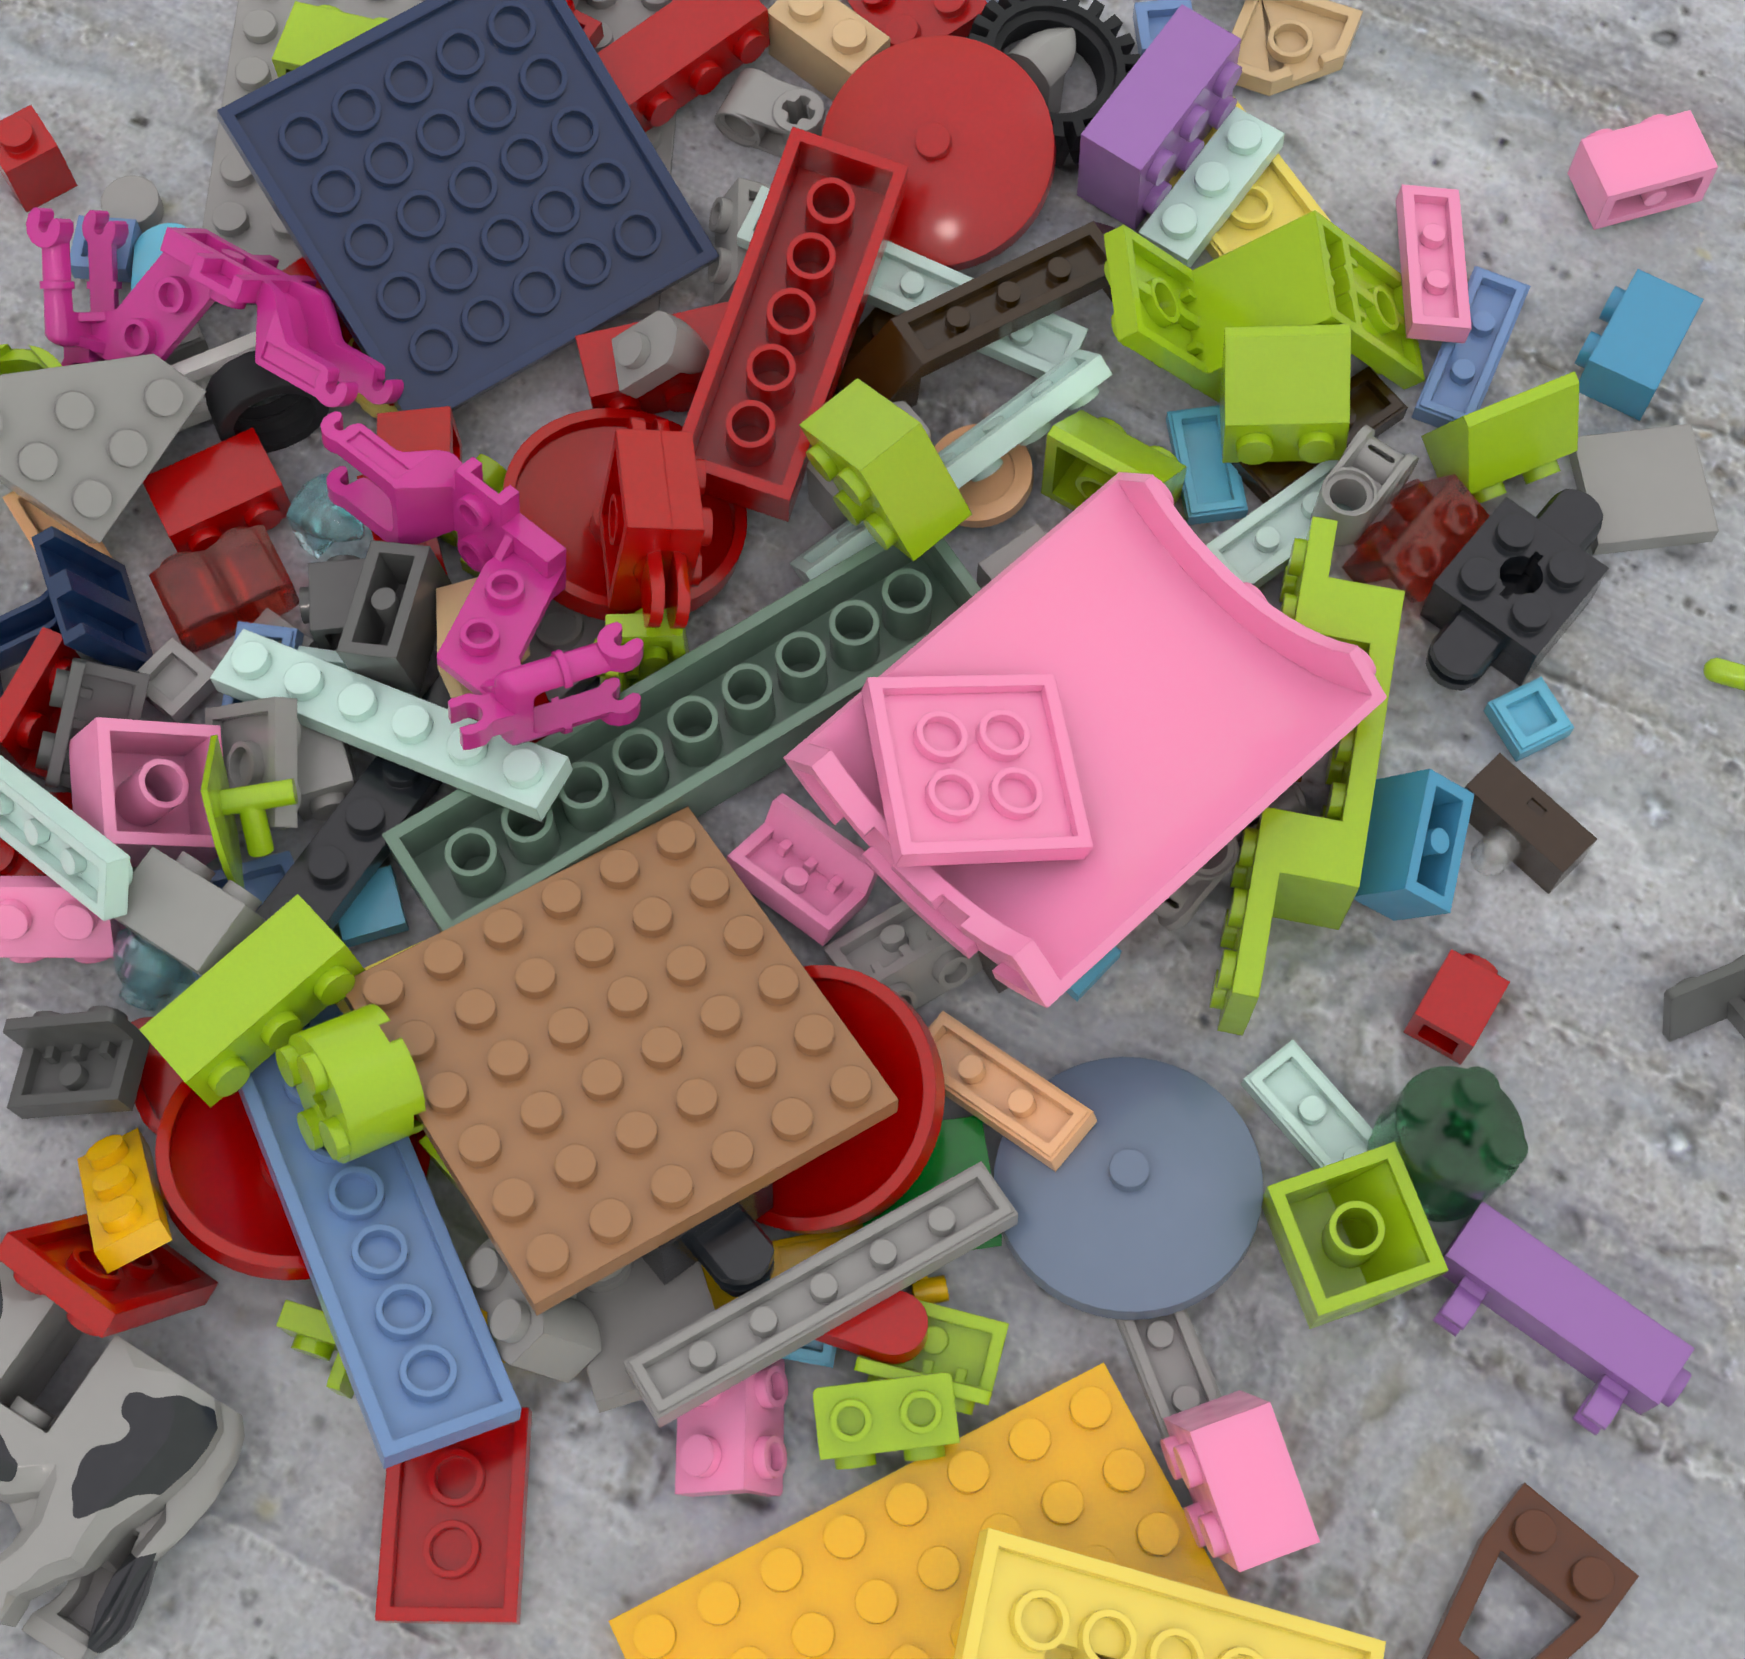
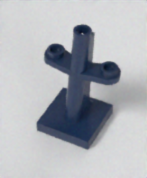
M53 526L31 537L47 590L40 597L0 616V671L22 663L42 627L60 633L64 645L107 665L138 671L153 656V652L125 565ZM0 675V698H1V696L3 695L4 691H3L2 680H1V675Z

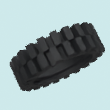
M990 0L984 6L982 14L977 15L968 38L990 45L1001 52L1011 43L1027 38L1033 33L1052 28L1074 29L1076 53L1083 57L1094 74L1097 85V97L1086 108L1078 111L1049 113L1055 136V166H1063L1069 153L1074 164L1079 163L1081 133L1140 58V54H1130L1135 45L1134 39L1130 33L1116 38L1123 22L1115 14L1105 22H1102L1099 18L1105 5L1097 0H1093L1088 10L1078 6L1080 0H999L998 3L995 0Z

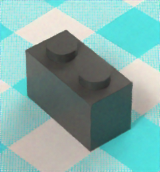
M370 541L336 650L350 671L400 691L420 694L437 637L436 588L452 584L430 546Z

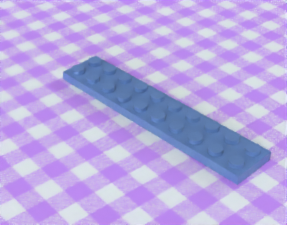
M290 851L242 863L244 888L262 901V904L294 864ZM223 868L214 870L216 874L210 881L221 889L228 881ZM193 972L195 980H198L201 976ZM336 1004L329 1005L305 1025L302 1031L343 1015V1013ZM274 1052L250 1073L247 1082L238 1092L383 1469L520 1420L521 1405L409 1136L344 1164L333 1160L325 1147L312 1151L306 1144L297 1122V1113L303 1111L304 1108L296 1086L290 1087L285 1082L279 1070Z

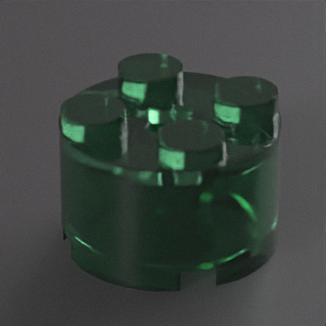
M1439 1066L1427 1069L1413 1077L1381 1112L1375 1122L1373 1133L1369 1137L1367 1151L1395 1142L1428 1220L1433 1222L1456 1221L1472 1214L1482 1201L1488 1200L1514 1175L1528 1154V1144L1517 1109L1500 1088L1496 1076L1489 1070L1479 1066L1468 1069L1456 1066Z

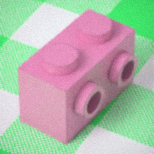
M1691 110L1669 116L1657 114L1648 117L1636 125L1617 130L1606 128L1591 133L1586 138L1581 139L1569 168L1568 176L1593 229L1596 230L1702 201L1718 165Z

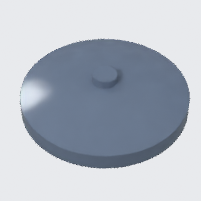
M1113 1057L1093 1060L1071 1067L1049 1079L1050 1083L1091 1109L1095 1114L1097 1123L1056 1172L1002 1136L994 1166V1180L1018 1213L1017 1225L1002 1232V1235L1013 1257L1023 1271L1038 1286L1064 1304L1095 1316L1119 1320H1142L1167 1316L1187 1309L1214 1293L1230 1278L1246 1256L1256 1233L1263 1201V1175L1257 1147L1249 1129L1235 1108L1215 1088L1194 1074L1168 1063L1140 1057Z

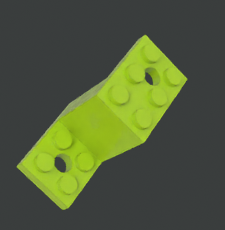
M1316 210L1194 270L1124 224L1104 234L1107 256L1104 272L1111 287L1114 310L1111 316V326L1117 341L1220 403L1225 327L1350 324L1351 354L1370 366L1378 375L1385 376L1404 390L1425 381L1418 339L1406 338L1401 273Z

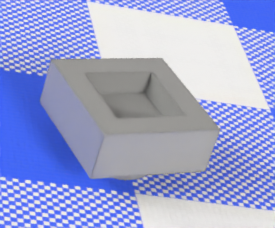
M173 637L138 670L139 672L150 674L145 700L172 722L182 723L216 689L210 679L214 670Z

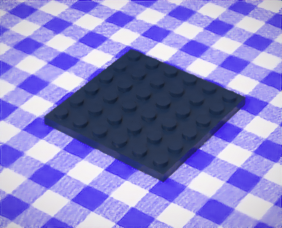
M425 0L217 110L219 122L319 284L331 297L337 313L361 352L385 366L383 385L386 380L402 379L404 383L403 393L394 403L398 411L451 406L453 412L576 342L575 336L597 330L716 262L719 254L565 0Z

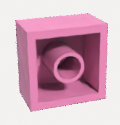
M96 717L68 741L73 812L131 856L130 862L132 867H138L152 846L175 861L181 852L184 851L204 865H207L217 858L218 854L200 790L210 737L212 735H218L223 756L220 725Z
M1238 1390L1163 1418L1169 1437L1160 1440L1162 1452L1175 1480L1183 1478L1190 1493L1193 1504L1184 1507V1513L1199 1548L1207 1546L1213 1558L1218 1557L1236 1571L1242 1572L1320 1542L1271 1402Z

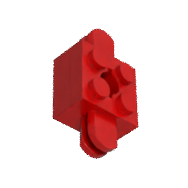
M630 417L626 429L616 428L599 508V521L609 610L637 611L642 609L644 627L659 628L663 620L664 609H666L670 628L684 629L687 626L690 614V587H699L701 582L702 555L700 548L701 546H709L712 540L713 515L710 507H702L701 497H703L706 487V464L704 459L695 458L692 432L670 431L668 419L655 418L651 430H646L644 418Z

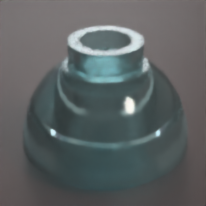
M128 928L117 933L113 949V962L115 972L123 985L119 997L126 1003L143 1010L155 1011L159 1001L178 996L196 981L192 970L140 938Z

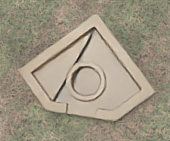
M1245 0L1232 31V34L1241 38L1237 64L1242 67V73L1236 86L1271 96L1341 70L1359 28L1363 11L1329 0Z

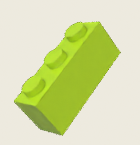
M297 894L139 1030L182 1080L211 1108L223 1097L232 1095L243 1087L251 1072L276 1052V1049L288 1045L291 1035L302 1031L303 1027L327 1006L343 1000L346 994L354 987V976L366 970L344 942Z

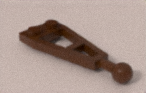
M1524 1482L1517 1487L1477 1540L1422 1659H1480L1463 1645L1459 1638L1498 1557L1574 1619L1572 1623L1531 1659H1568L1600 1631L1639 1575Z

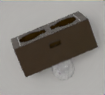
M1501 753L1465 786V789L1474 793L1469 824L1483 835L1471 851V863L1475 870L1482 875H1499L1514 863L1545 892L1550 894L1583 861L1597 840L1593 834Z

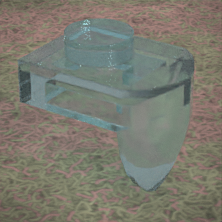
M328 473L321 474L305 483L293 499L286 515L300 547L317 560L334 542L358 541L365 536L364 524L344 508L330 501L326 481Z

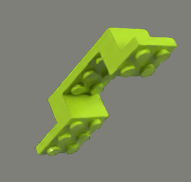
M1313 516L1306 539L1294 538L1289 564L1285 567L1279 596V602H1282L1281 612L1324 636L1358 645L1373 660L1376 666L1375 677L1387 698L1336 744V748L1333 747L1331 749L1325 777V784L1331 785L1327 805L1322 806L1320 817L1267 807L1261 813L1256 828H1244L1238 860L1232 869L1230 887H1233L1234 890L1230 908L1225 913L1220 938V947L1231 950H1223L1220 967L1215 972L1209 1008L1220 1010L1217 1031L1241 1036L1245 1032L1259 999L1272 917L1339 930L1360 886L1405 591L1329 577L1338 523L1336 520Z

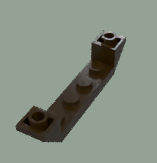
M1092 221L890 319L842 370L836 387L837 390L841 392L858 378L892 403L906 401L910 407L917 405L922 377L1101 289L1112 301L1111 287L1104 272V264L1107 261L1104 234L1115 229V227Z

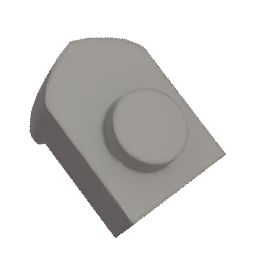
M1052 28L1033 33L1023 39L1007 54L1027 72L1037 85L1049 112L1059 113L1064 77L1072 66L1076 53V37L1073 28Z
M661 310L654 312L611 339L619 391L635 399L680 372L686 374L700 373L704 370L710 354V350L705 342L690 325Z

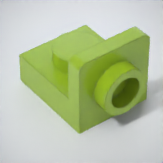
M285 1300L276 1326L291 1337H294L291 1348L303 1354L330 1361L333 1351H338L323 1311ZM338 1352L326 1387L338 1395L351 1399L354 1391Z

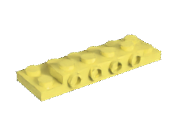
M986 1528L979 1532L954 1659H1384L1386 1641L992 1528Z

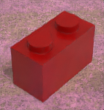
M250 428L147 475L143 481V485L184 564L196 558L214 556L222 551L227 544L253 532L268 531L277 526L283 518L295 513L254 428Z

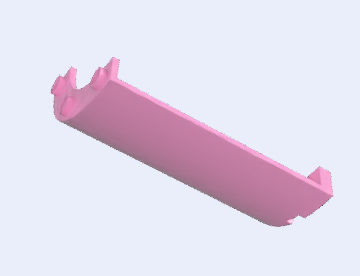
M1118 472L878 676L1055 674L1093 842V849L1086 859L894 867L861 692L785 755L783 759L829 820L836 825L841 819L845 818L868 844L869 848L860 856L916 914L968 959L980 951L998 965L992 970L995 979L1027 999L1048 1008L1379 706L1387 696L1375 677L1376 666L1373 660L1358 645L1335 640L1305 627L1269 604L1266 597L1256 586L1248 582L1243 583L1209 550L1174 507V499L1170 490L1161 480L1153 474Z

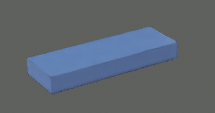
M1478 266L1474 267L1468 281L1472 329L1465 343L1442 342L1411 418L1439 428L1481 408L1531 287L1530 285Z

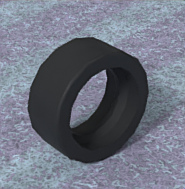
M255 351L244 353L224 364L211 377L205 389L206 405L220 440L224 441L250 428H254L266 453L287 448L309 437L320 427L323 418L329 412V407L321 404L316 397L256 364ZM286 394L271 403L250 407L263 399Z

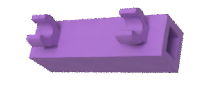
M1482 1201L1471 1213L1442 1255L1448 1268V1272L1442 1276L1457 1286L1444 1302L1433 1321L1456 1337L1459 1331L1466 1327L1482 1303L1596 1384L1572 1417V1420L1592 1434L1597 1435L1601 1429L1606 1430L1622 1403L1640 1415L1656 1407L1660 1402L1670 1407L1689 1382L1692 1374L1684 1369L1683 1366L1694 1351V1347Z

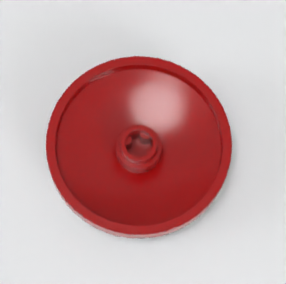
M933 35L914 38L893 45L873 56L849 77L838 92L826 116L821 135L909 165L905 195L888 241L956 271L977 266L996 257L1012 246L1029 229L1048 197L1056 164L1055 136L1050 113L1041 92L1031 77L1017 62L1005 53L980 41L959 36Z
M622 408L583 410L565 415L542 426L519 447L513 456L502 488L504 490L511 485L518 490L520 513L566 548V588L555 596L553 600L575 612L605 621L606 614H634L636 612L632 610H609L599 508L616 428L626 429L630 417L644 418L646 430H651L655 418L665 419L647 412ZM669 420L670 431H682L683 426ZM706 494L701 497L702 507H710L712 510L713 533L710 545L701 546L700 548L702 576L699 587H690V612L708 603L728 583L740 559L747 534V509L745 507Z
M832 965L803 966L898 1098V1111L895 1114L774 1181L773 1208L755 1220L784 1231L800 1234H825L850 1229L871 1220L892 1206L909 1190L928 1163L936 1145L944 1114L945 1084L942 1063L936 1043L921 1016L901 995L880 981L859 971Z
M182 1081L170 1097L163 1111L158 1126L155 1148L158 1187L170 1218L185 1238L199 1251L234 1271L272 1280L310 1279L239 1092L237 1091L232 1095L223 1097L210 1108ZM422 1130L409 1136V1139L426 1180H428L430 1156L419 1143L426 1136V1133Z

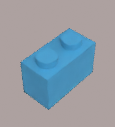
M1637 269L1627 290L1615 286L1599 317V319L1608 323L1602 336L1591 331L1574 364L1585 368L1579 379V393L1640 421L1704 299Z
M1432 769L1376 779L1360 886L1354 900L1393 921L1451 913L1474 793Z

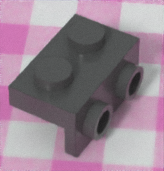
M73 657L70 671L57 668L49 706L62 708L56 733L43 731L35 768L48 771L45 786L58 788V785L71 788L68 741L96 717L141 720L150 674Z
M93 1006L87 1012L60 1014L53 1011H38L32 1017L6 1019L3 1033L23 1048L7 1109L21 1119L133 1111L150 1042L135 1025L128 1021V1016L124 1012L108 1006Z

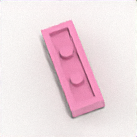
M1402 184L1396 198L1406 338L1465 343L1472 327L1459 190Z

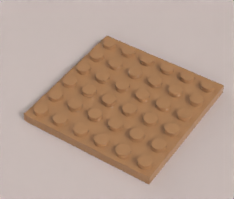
M688 806L354 976V987L344 998L351 1011L368 1004H375L380 1007L391 1020L379 1025L388 1041L391 1042L402 1037L415 1064L425 1098L426 1111L416 1114L415 1117L423 1124L424 1132L536 1316L898 1111V1098Z

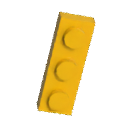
M139 1128L122 1136L118 1134L107 1136L93 1144L85 1155L77 1159L94 1253L107 1274L172 1241L164 1203L158 1187L151 1149Z

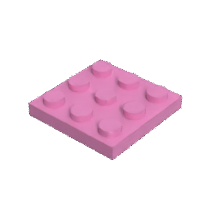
M1055 674L867 677L861 693L894 867L1083 860L1087 858L1093 849V842Z

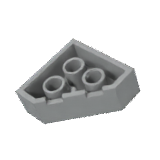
M155 354L0 375V483L88 543H100L206 391Z

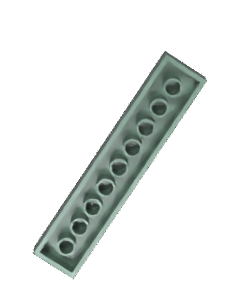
M944 538L915 561L911 560L894 545L885 550L877 542H874L621 692L618 700H622L632 693H638L641 696V711L637 719L632 723L614 726L598 719L573 727V732L562 734L557 732L535 743L568 756L573 768L542 822L464 790L457 789L381 835L396 864L439 932H442L687 806L697 818L787 764L783 757L860 693L867 677L880 676L980 591L981 588Z

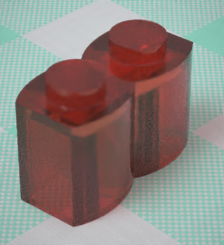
M264 525L252 527L239 526L229 529L208 549L196 552L183 551L167 557L159 568L149 574L150 580L181 644L192 653L208 649L231 638L236 633L238 621L254 623L266 608L280 616L299 604V598L293 583Z

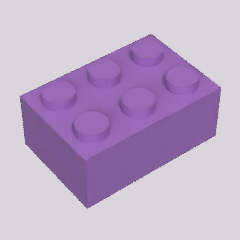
M1181 4L1081 133L1077 196L1133 230L1137 228L1147 213L1152 215L1172 189V185L1169 183L1172 177L1176 176L1180 170L1185 172L1204 148L1205 142L1203 140L1212 128L1218 130L1235 108L1237 99L1232 97V94L1242 73V67L1237 64L1241 38Z

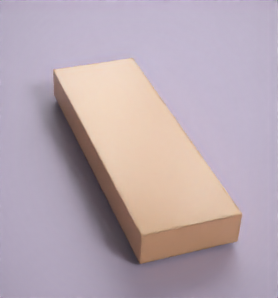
M942 1011L928 1027L936 1043L942 1063L945 1096L1056 1172L1097 1123L1095 1114L1091 1109L946 1012Z

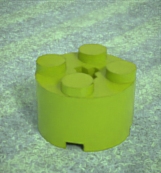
M375 1004L365 1005L290 1036L288 1045L276 1049L275 1052L282 1077L288 1086H296L304 1110L297 1113V1122L306 1144L312 1151L325 1147L333 1160L343 1164L423 1130V1124L414 1119V1115L426 1111L424 1093L415 1064L402 1037L391 1042L388 1041L379 1025L391 1020Z

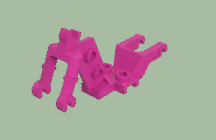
M34 207L28 214L26 221L27 234L32 243L42 248L43 281H39V287L43 289L45 336L52 343L64 348L62 366L155 354L166 361L215 301L234 309H245L247 303H255L257 305L255 363L316 397L321 404L326 407L349 406L355 401L358 393L362 394L373 404L395 403L403 393L404 383L402 379L386 380L383 385L385 366L344 341L332 299L324 290L315 287L317 282L315 279L309 276L288 275L277 269L279 263L277 258L271 255L250 254L207 229L167 227L160 251L163 253L119 305L118 289H122V282H118L117 249L126 243L129 235L128 224L125 221H109L108 211L89 210L84 216L82 232L88 243L89 281L86 282L87 289H90L91 310L90 312H74L72 289H75V281H71L70 240L74 233L73 221L63 218L54 219L52 208Z
M334 411L323 418L320 426L324 447L330 452L338 454L367 477L360 478L349 484L346 466L334 468L326 478L328 497L332 503L344 508L386 542L417 545L451 531H457L458 552L468 566L480 572L437 653V665L474 693L457 696L448 701V717L451 724L466 718L479 720L477 723L459 728L460 744L463 750L484 746L492 737L500 735L511 745H520L557 732L568 734L573 732V727L598 719L614 726L628 725L637 719L641 711V696L638 693H632L624 699L618 700L620 698L621 683L620 679L616 677L605 680L598 688L563 699H559L557 696L551 698L549 703L534 707L535 697L543 692L562 686L567 689L573 687L574 682L609 671L623 673L633 670L640 664L643 658L644 643L642 639L635 638L628 641L625 645H621L622 624L614 622L606 625L599 631L597 642L566 652L558 649L552 651L550 657L521 665V660L550 602L566 588V548L520 513L518 490L509 485L498 494L483 482L482 463L474 457H471L462 464L457 456L447 451L401 452L394 449L363 424L356 423L344 429L341 412Z

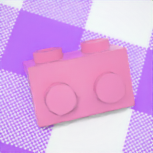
M783 793L772 801L765 822L727 855L726 858L752 895L822 946L866 905L878 877V874L860 856L865 852L861 847L853 844L817 818L811 811L802 807Z
M0 876V958H9L16 963H32L44 958H74L79 963H98L109 958H115L131 930L114 918L106 921L100 919L49 876Z
M784 1359L776 1361L677 1418L675 1494L688 1497L742 1493L766 1497L781 1496L783 1492V1474L787 1466V1451L784 1444V1404L788 1396V1381L785 1374Z

